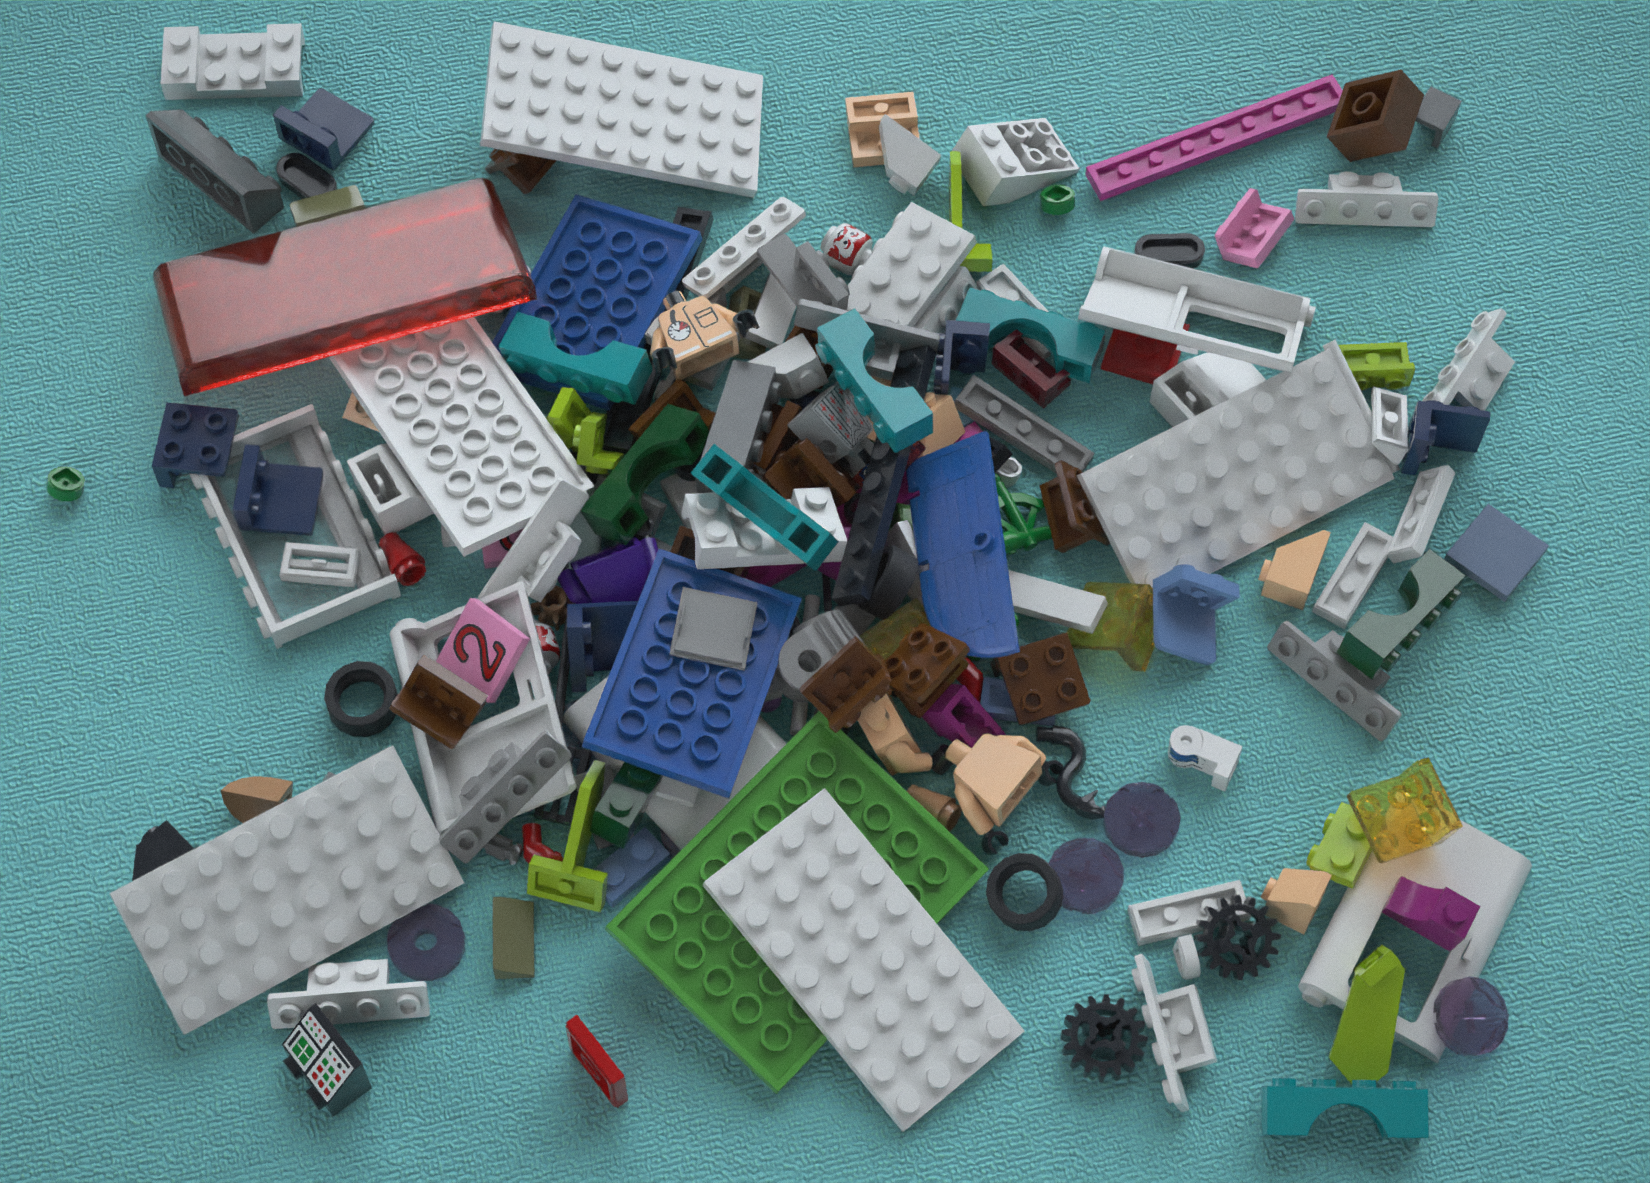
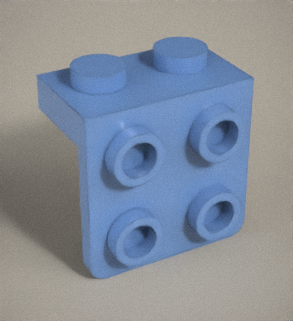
M1187 564L1177 565L1171 571L1153 579V634L1155 647L1158 650L1204 665L1214 663L1216 661L1215 610L1240 598L1239 584L1225 580L1221 575L1208 574L1196 570L1194 566Z

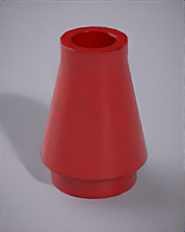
M396 532L387 533L380 539L379 547L383 550L391 575H395L397 582L404 586H410L423 578L426 573L425 559L403 541Z

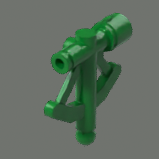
M995 473L999 508L1002 509L1009 521L1007 523L1001 519L1002 529L1006 531L1003 532L1006 554H1015L1016 550L1021 548L1029 551L1035 548L1038 542L1050 540L1052 535L1049 526L1046 525L1033 529L1037 512L1044 508L1043 500L1025 493H1009L1004 482H1001L1000 475ZM1017 506L1030 509L1026 522Z

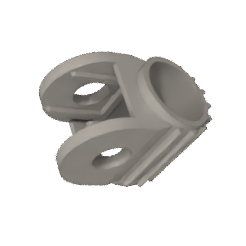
M841 609L825 612L800 624L793 630L794 635L782 646L775 673L783 689L782 694L785 697L796 702H810L800 692V687L855 636L863 643ZM799 662L810 664L814 671H804L799 666Z

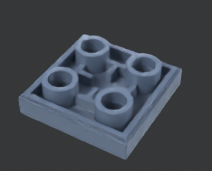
M1487 504L1446 553L1444 560L1505 602L1546 553L1549 545L1490 504Z

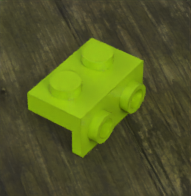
M1407 342L1338 345L1361 391L1373 387H1386L1390 390H1397L1410 386L1415 373V365L1409 361Z
M592 412L581 421L580 425L575 426L573 447H578L577 465L586 466V471L590 473L608 474V469H614L624 456V453L603 450L607 414Z
M1341 802L1336 813H1330L1326 818L1322 830L1324 837L1320 845L1314 844L1312 846L1306 865L1309 866L1310 870L1325 871L1331 874L1330 880L1353 889L1385 826L1384 818Z

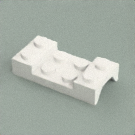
M301 23L267 24V33L200 34L198 26L164 27L161 87L165 100L303 96L301 51L302 45H305V38Z
M830 488L793 489L791 499L786 500L821 525L839 541L823 562L842 561L847 538ZM685 494L681 517L682 520H690L695 536V565L697 569L804 564L802 560L730 504L724 502L717 494Z

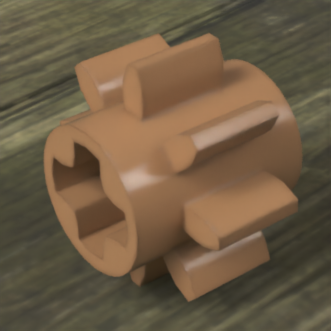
M555 586L544 596L541 602L537 601L530 604L532 614L539 615V622L552 626L557 631L567 618V604L574 603L568 599L561 587Z

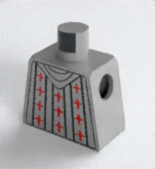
M838 382L820 393L788 424V427L801 441L808 438L811 443L820 447L831 465L844 457L854 471L858 472L869 464L871 455L861 442L873 431L872 424L867 416H862L854 403V396L850 390H843Z

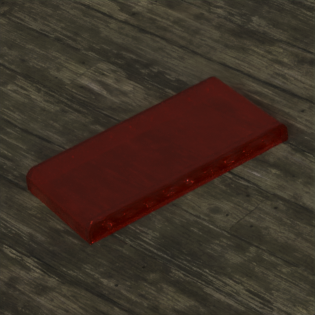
M485 178L472 179L160 264L153 273V281L184 397L537 300L534 282L495 185Z

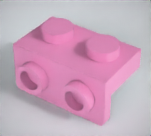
M1250 188L1243 198L1238 201L1234 210L1225 222L1220 225L1215 234L1223 260L1258 269L1294 221L1292 211L1262 203L1258 191Z

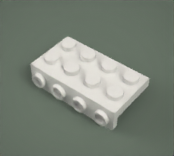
M911 202L904 212H900L895 217L892 228L886 236L880 238L875 243L872 254L864 265H859L854 271L851 282L847 285L850 292L847 310L855 308L859 314L878 319H888L894 323L914 327L976 245L975 235Z

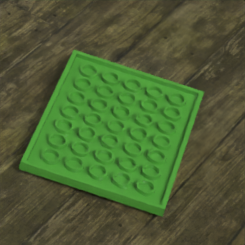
M820 711L605 927V930L776 1094L828 1039L703 887L704 881L824 788L936 924L945 917L989 870L985 864L841 729L836 733L830 729L828 719Z

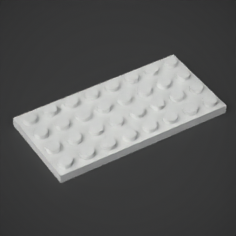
M494 21L491 28L480 146L754 198L758 186L763 75Z
M452 285L323 341L324 351L463 557L525 528L558 478H563L586 491L589 497L593 495L594 485L580 465H577L575 458Z
M1330 348L1293 366L1291 373L1281 372L1077 475L1143 608L1153 604V579L1171 571L1173 567L1187 564L1194 566L1196 570L1211 574L1395 479L1382 452L1372 444V432Z
M390 746L109 893L180 1030L185 1035L464 884V881L448 850L440 844V835L394 746Z
M825 788L703 883V887L902 1132L913 1125L1025 1032Z

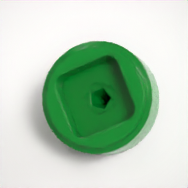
M1065 185L1049 186L1040 193V207L1048 214H1066L1075 207V192Z
M67 466L57 467L49 472L46 489L49 495L57 500L74 501L83 494L85 478L75 468Z

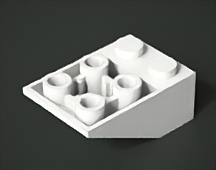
M1046 118L968 126L952 150L960 151L962 175L983 206L1013 202L1079 171V167L1071 157L1070 152L1065 148Z
M1207 352L1180 362L1155 379L1150 403L1174 427L1266 379L1251 363Z
M387 443L379 444L347 460L355 485L384 535L390 532H398L434 514Z

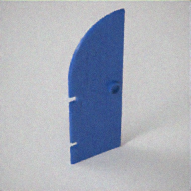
M983 431L910 461L905 469L908 492L920 491V496L910 500L918 566L929 564V570L919 573L921 596L926 617L931 627L965 642L970 648L967 655L979 658H998L1018 653L1020 649L989 433Z

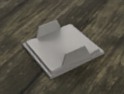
M683 587L669 655L745 671L757 602Z

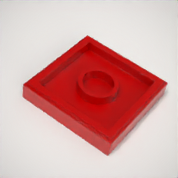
M1185 323L1183 329L1189 332L1190 325ZM1114 328L1101 363V370L1153 385L1155 379L1178 365L1182 351L1176 350L1177 344Z
M575 1015L566 1022L565 1026L570 1050L611 1104L619 1108L628 1101L625 1076L579 1016Z

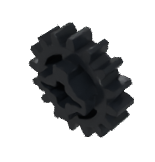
M1232 894L1230 904H1228L1225 898L1219 897L1216 899L1218 909L1209 906L1204 908L1205 913L1208 915L1207 921H1196V924L1203 928V934L1193 937L1195 941L1203 942L1204 945L1203 948L1197 951V954L1201 957L1209 956L1210 959L1205 966L1207 969L1213 970L1220 966V977L1227 978L1231 970L1235 980H1243L1244 971L1250 977H1257L1258 970L1256 966L1260 965L1264 968H1269L1271 964L1266 958L1267 955H1278L1279 951L1271 946L1273 940L1281 939V934L1271 931V927L1278 923L1277 918L1266 919L1265 915L1269 907L1261 905L1254 908L1256 904V898L1247 897L1243 904L1240 895ZM1235 911L1246 912L1255 920L1247 923L1243 922ZM1219 921L1221 926L1217 936L1213 938L1214 928ZM1234 929L1244 933V936L1239 939L1241 945L1233 944L1230 941L1235 936ZM1261 937L1260 947L1255 953V945L1258 938ZM1231 952L1239 963L1232 964L1227 962L1219 954Z
M1104 994L1102 1003H1097L1093 996H1089L1086 1008L1076 1003L1073 1008L1075 1016L1066 1015L1064 1025L1069 1029L1061 1031L1060 1040L1068 1043L1063 1046L1062 1053L1063 1055L1074 1056L1070 1067L1074 1069L1082 1065L1084 1067L1083 1077L1086 1079L1092 1072L1098 1073L1099 1082L1104 1081L1107 1073H1111L1115 1081H1118L1121 1077L1122 1068L1131 1074L1135 1068L1133 1060L1141 1062L1145 1052L1140 1048L1146 1047L1148 1037L1140 1033L1144 1031L1145 1021L1135 1022L1134 1018L1138 1010L1134 1007L1125 1011L1123 1009L1124 999L1122 998L1114 1005L1110 1004L1109 994ZM1080 1026L1083 1029L1082 1033L1087 1037L1081 1046L1078 1041ZM1126 1030L1130 1037V1047L1128 1050L1125 1048L1126 1044L1121 1039ZM1112 1034L1110 1042L1107 1039L1096 1042L1097 1035L1103 1038Z

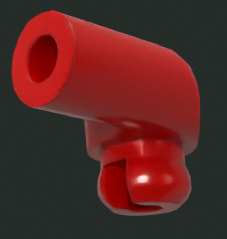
M965 657L969 666L958 676L957 680L981 703L983 674L970 659Z
M528 823L522 826L523 856L528 864L533 855L563 862V856L560 852L553 851L548 846L542 844L540 824Z

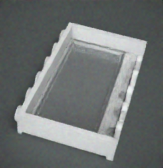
M313 404L235 435L227 472L224 477L189 473L196 490L203 488L207 497L201 500L209 519L215 517L218 519L220 527L215 528V531L223 549L230 546L234 556L228 559L236 578L244 576L248 586L242 588L250 608L258 606L262 616L256 618L262 635L264 639L272 637L277 649L282 647L281 644L389 598L393 600L401 596L397 579L394 574L391 575L383 550L378 548L367 518H364L353 489H350L346 481L342 465L339 460H336L332 452L328 436L319 425ZM245 444L259 445L264 460H268L271 464L320 467L323 469L324 476L313 535L305 536L239 530L233 513V504ZM285 543L359 549L361 555L360 561L357 563L358 572L355 574V588L281 581L279 574ZM292 555L291 557L292 559L326 560V562L349 563V560L297 555Z

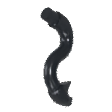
M1037 726L1036 742H1051V745H1063L1069 748L1072 753L1071 759L1063 767V771L1059 772L1056 779V790L1061 801L1083 818L1089 820L1104 818L1105 806L1099 807L1094 801L1098 790L1082 797L1075 794L1072 790V780L1081 771L1086 761V749L1081 738L1076 732L1064 726Z

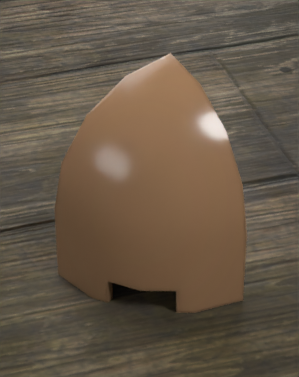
M262 776L241 778L227 784L221 789V794L229 812L240 822L244 823L283 803L285 799L292 798L293 781Z

